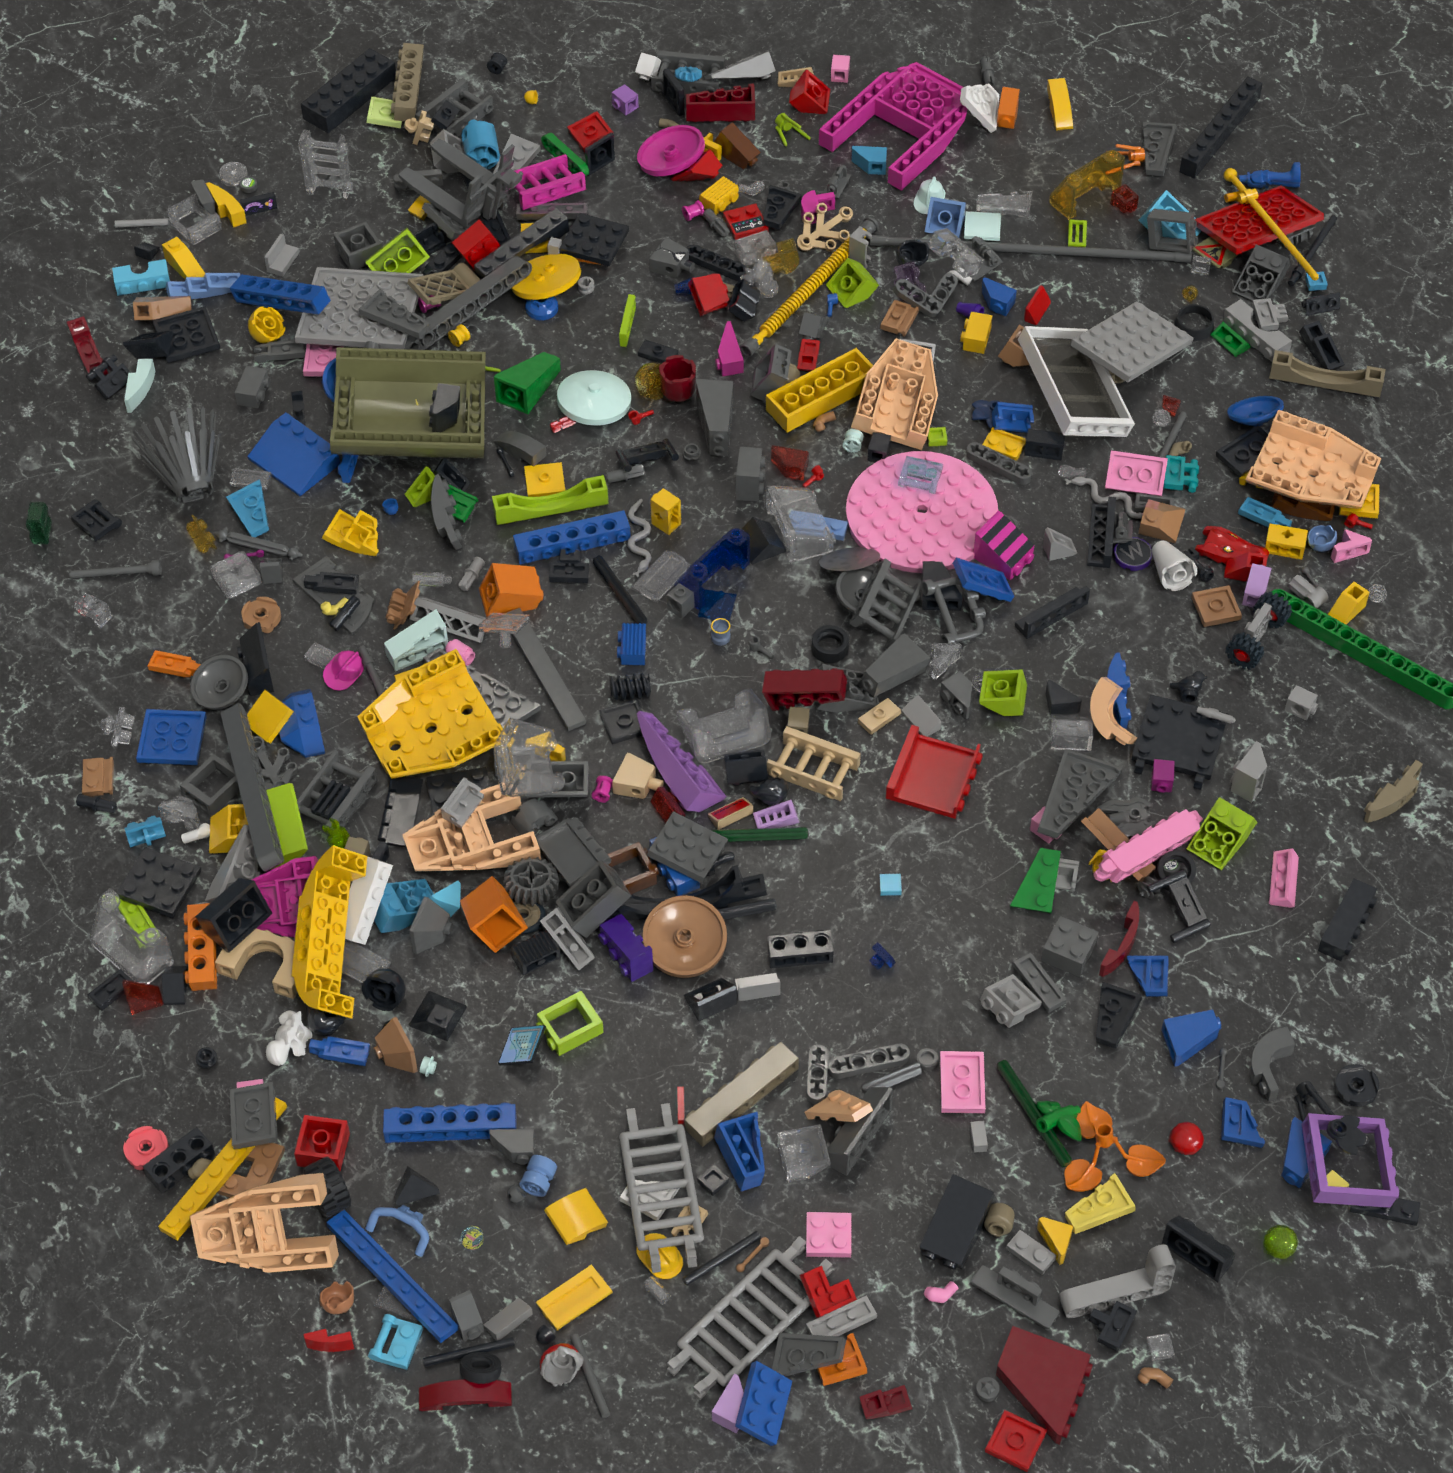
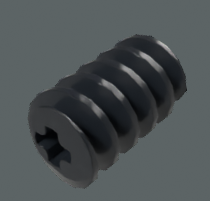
M641 673L639 679L636 674H633L631 680L628 675H625L623 681L619 675H617L616 681L613 680L612 676H609L610 692L615 701H618L619 695L622 696L623 700H626L627 694H629L631 699H634L635 693H637L639 699L642 698L643 693H645L647 698L650 697L649 673L647 679Z

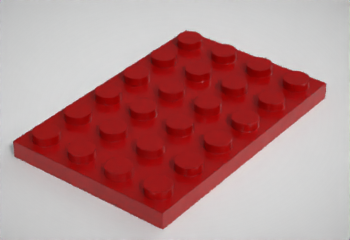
M1282 185L1258 194L1259 198L1256 199L1285 235L1324 220L1323 212ZM1240 202L1195 219L1198 229L1236 255L1255 248L1256 245H1262L1278 238L1254 208L1246 203L1240 204Z

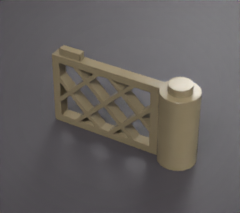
M460 263L453 270L408 279L407 284L427 305L441 304L442 301L455 299L481 279L465 263ZM442 283L447 284V285H451L452 288H451V287H448V286H445V285H442ZM427 287H432V288H435V289H438V290H437V291H436V290H432V289H429V288H427Z

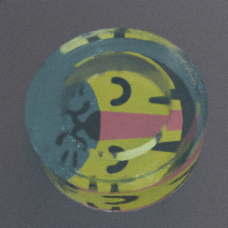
M476 1226L465 1228L461 1233L463 1246L470 1250L479 1248L484 1242L482 1230Z

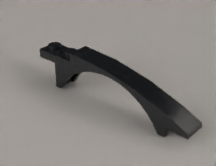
M738 865L732 866L727 874L713 885L684 896L701 898L709 902L716 909L728 907L730 903L766 896L767 890L763 874L743 878ZM631 895L605 921L620 914L626 920H646L650 912L658 904L669 898H645Z

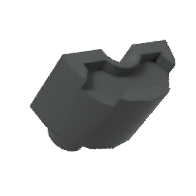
M533 798L519 807L521 811L516 817L512 816L511 823L520 835L532 831L535 835L539 831L540 826H551L558 818L544 799L537 801L536 798Z

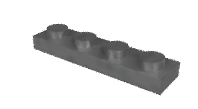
M544 203L525 210L520 207V204H517L516 218L517 220L524 221L539 220L555 208H558L568 219H576L579 213L587 215V203Z

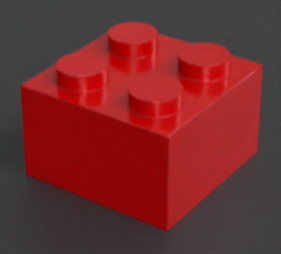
M480 220L475 222L452 242L474 271V264L501 246Z
M304 1115L294 1153L297 1166L306 1167L328 1156L334 1161L339 1171H341L350 1135L347 1120Z

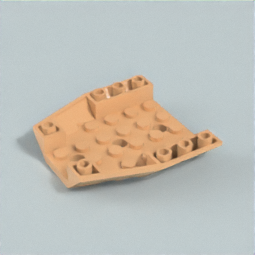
M1278 410L1254 467H1251L1246 477V482L1301 502L1361 509L1381 458L1330 427Z

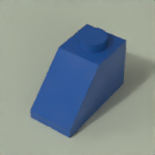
M983 278L981 292L989 310L1006 316L1015 304L1016 290L988 278Z

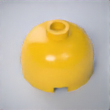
M259 307L251 314L248 320V331L253 339L259 343L275 342L285 332V327L283 328L282 323L284 321L283 317L272 307Z

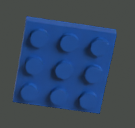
M146 709L136 757L137 762L198 765L207 718L206 712Z

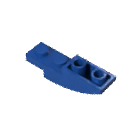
M1115 653L1109 666L1107 678L1123 688L1114 702L1113 714L1116 716L1117 723L1127 729L1128 721L1131 720V711L1129 708H1126L1127 688H1130V678L1125 674V661L1121 660L1120 653Z

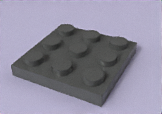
M673 811L648 850L647 856L703 883L727 844L728 839Z

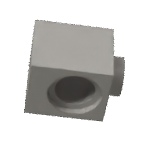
M1296 685L1287 699L1285 711L1307 720L1309 715H1314L1318 708L1316 703L1318 695Z

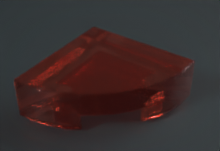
M1163 395V409L1167 414L1175 417L1181 400Z

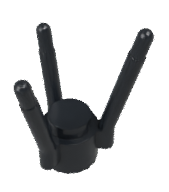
M1310 1081L1302 1082L1296 1087L1298 1095L1294 1098L1298 1103L1302 1122L1306 1118L1302 1102L1311 1104L1315 1101L1325 1115H1335Z

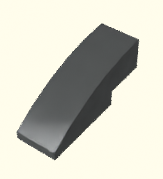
M506 430L494 440V444L503 448L504 451L518 461L525 460L533 467L547 456L545 445L519 432Z

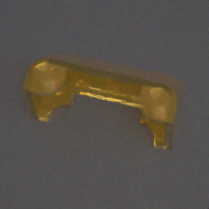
M1109 150L1067 175L1051 192L1050 204L1070 220L1076 216L1075 208L1077 201L1075 199L1094 187H1098L1101 191L1105 190V187L1112 188L1114 192L1121 188L1125 157L1115 150Z

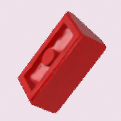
M1042 285L1039 286L1025 308L1024 320L1033 325L1039 323L1051 304V300Z

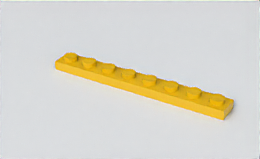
M275 1097L277 1121L287 1109L286 1102ZM231 1138L158 1226L160 1231L178 1241L191 1225L190 1216L206 1207L255 1146L233 1149Z

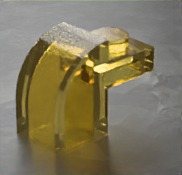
M794 238L776 243L779 253L763 257L767 275L782 270L789 274L798 267L800 259Z

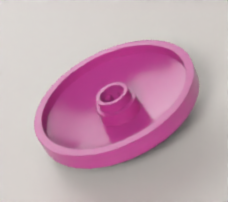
M671 126L654 133L646 139L638 150L637 160L640 168L646 174L652 176L676 174L693 165L701 157L705 149V140L702 133L693 126Z

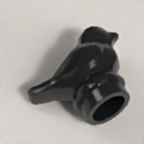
M1196 671L1193 675L1182 679L1178 683H1170V688L1180 691L1182 701L1188 703L1195 702L1199 695L1198 691L1201 690L1202 683L1207 679V676L1201 671Z

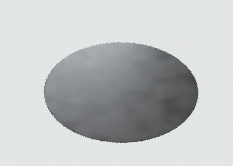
M863 547L844 548L824 555L819 560V564L821 567L833 571L857 570L876 563L880 559V553L874 549Z

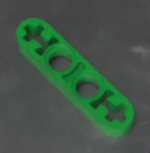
M547 133L541 137L542 145L554 157L567 155L568 170L573 174L583 172L585 176L589 174L587 164L553 133Z

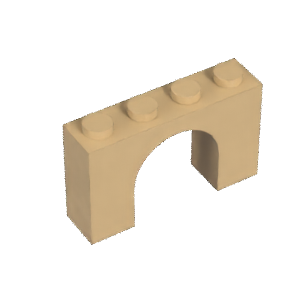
M256 928L229 953L222 949L215 961L217 972L237 980L246 962L253 955L265 951L277 953L283 958V963L272 981L274 991L277 994L294 999L298 993L294 977H291L295 941L289 937H281L273 934L271 931H263Z

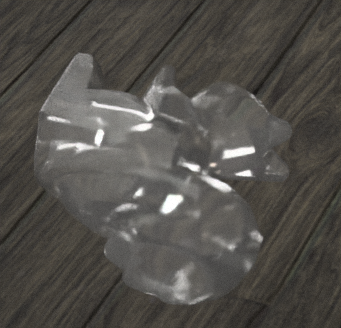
M752 258L753 269L745 268L746 273L749 275H742L740 280L744 278L752 285L757 283L759 284L760 294L763 297H774L778 293L779 285H777L776 280H773L771 264L761 259Z

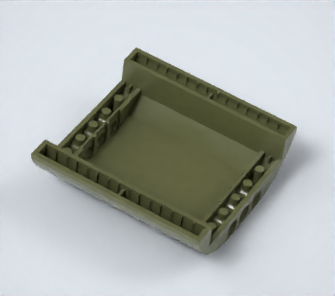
M337 347L333 429H331L330 436L331 454L484 459L486 352ZM438 383L460 386V410L457 424L441 433L432 432V428L429 427L430 405L433 404V390H437Z

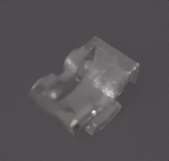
M176 796V799H171L167 802L164 800L158 806L162 821L174 825L181 821L185 823L186 829L192 831L199 829L200 820L193 801L187 797Z

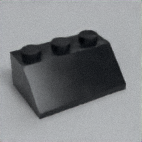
M258 622L239 638L241 646L237 647L239 659L243 658L244 662L242 663L248 673L246 689H249L250 696L260 695L264 690L269 693L274 692L261 624Z
M238 878L195 917L205 934L229 953L273 913L255 881Z
M1180 1215L1171 1219L1166 1224L1162 1244L1167 1245L1169 1250L1218 1283L1233 1264L1236 1253L1229 1246L1215 1240L1210 1233L1197 1228L1191 1220L1184 1219Z

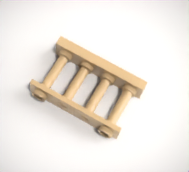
M786 726L783 732V744L786 746L777 762L768 759L767 774L773 778L776 776L781 777L785 781L823 794L830 799L841 801L843 786H840L848 769L858 770L861 753ZM793 748L804 751L795 769L784 765ZM811 755L823 758L814 776L803 772ZM830 762L841 765L833 782L821 779Z

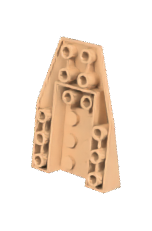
M895 339L866 375L851 428L869 434L875 432L891 435V441L922 450L928 436L938 397L931 349Z

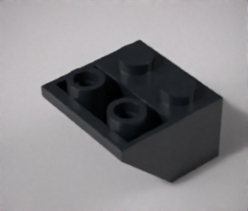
M438 383L437 390H433L432 394L433 404L430 405L429 427L432 428V432L441 433L457 424L460 410V386Z

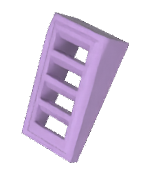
M792 800L753 813L757 828H780L799 823ZM770 815H773V821L770 820ZM761 817H765L767 823L763 824Z

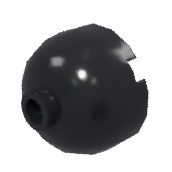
M388 968L373 971L362 983V992L365 999L369 998L374 1002L372 1006L382 1011H392L398 1007L405 996L406 986L404 980L398 973Z

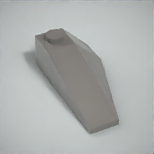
M768 51L744 58L735 64L726 66V69L717 70L704 77L705 80L761 77V80L771 77L770 73L776 70Z
M243 825L212 881L205 899L206 902L211 903L238 878L252 880L260 876L248 825Z

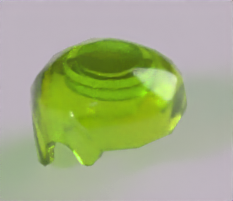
M1275 1225L1266 1232L1264 1246L1268 1254L1274 1258L1285 1259L1295 1253L1298 1246V1238L1290 1227Z

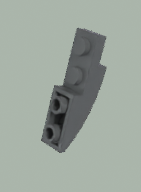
M437 474L433 481L431 493L434 522L441 537L443 538L448 535L451 544L455 550L462 548L460 540L463 538L459 529L455 530L454 528L456 521L452 514L456 513L454 506L457 504L453 495L448 494L447 490L450 487L446 479L442 480L440 475Z

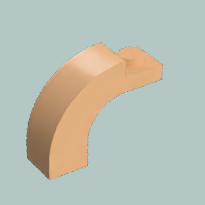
M1101 677L1093 690L1090 702V711L1094 725L1106 739H1113L1116 736L1115 739L1123 745H1126V743L1134 744L1137 737L1120 726L1113 714L1114 702L1123 688L1109 678Z

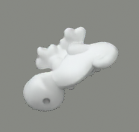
M289 1010L280 1015L279 1022L282 1025L276 1032L275 1040L269 1042L266 1047V1057L271 1064L276 1066L283 1065L288 1058L290 1048L293 1049L295 1056L305 1055L306 1041L312 1038V1031L308 1026L303 1025L301 1011L296 1013Z

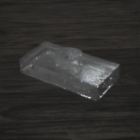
M314 642L305 653L304 660L325 669L326 665L338 652Z

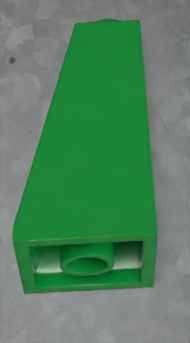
M542 352L495 374L496 402L529 414L561 371L560 358Z

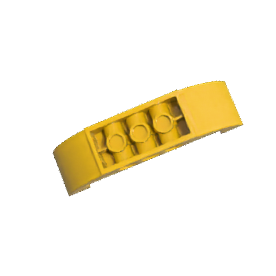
M333 845L318 860L309 875L302 895L299 896L291 977H294L299 996L309 1007L352 1019L354 998L340 994L350 881L366 876L367 856Z

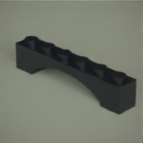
M555 208L474 264L475 274L480 279H483L512 257L522 256L536 245L550 240L551 237L561 238L569 232L568 217L558 208Z

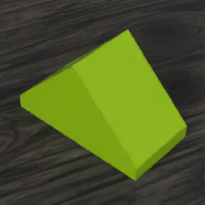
M427 466L405 493L413 507L431 501L435 475Z

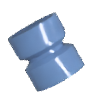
M533 1155L527 1165V1171L523 1174L520 1181L521 1189L530 1195L544 1197L550 1187L548 1181H551L556 1173V1163L547 1157Z

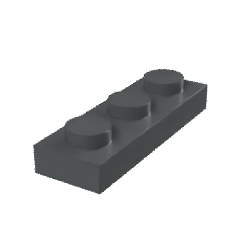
M1032 953L1013 962L1015 970L1034 995L1042 1001V1005L1048 1013L1066 1004V997Z

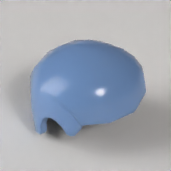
M1331 525L1315 526L1308 532V544L1315 551H1329L1336 544L1337 531H1334Z

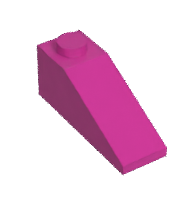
M731 321L726 323L718 349V359H715L716 368L721 371L722 377L744 373V360Z

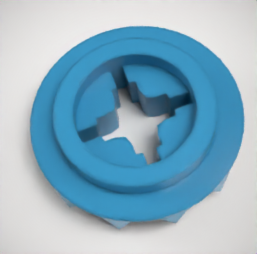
M691 66L679 67L675 70V77L681 81L693 82L702 77V71Z

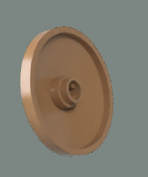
M676 896L658 904L650 912L644 924L643 945L652 948L653 965L662 972L674 977L690 978L708 972L720 961L726 948L727 930L723 917L713 905L698 897Z

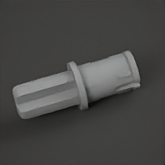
M474 557L470 567L465 569V575L459 583L462 591H468L474 580L478 579V574L485 565V561L482 558Z

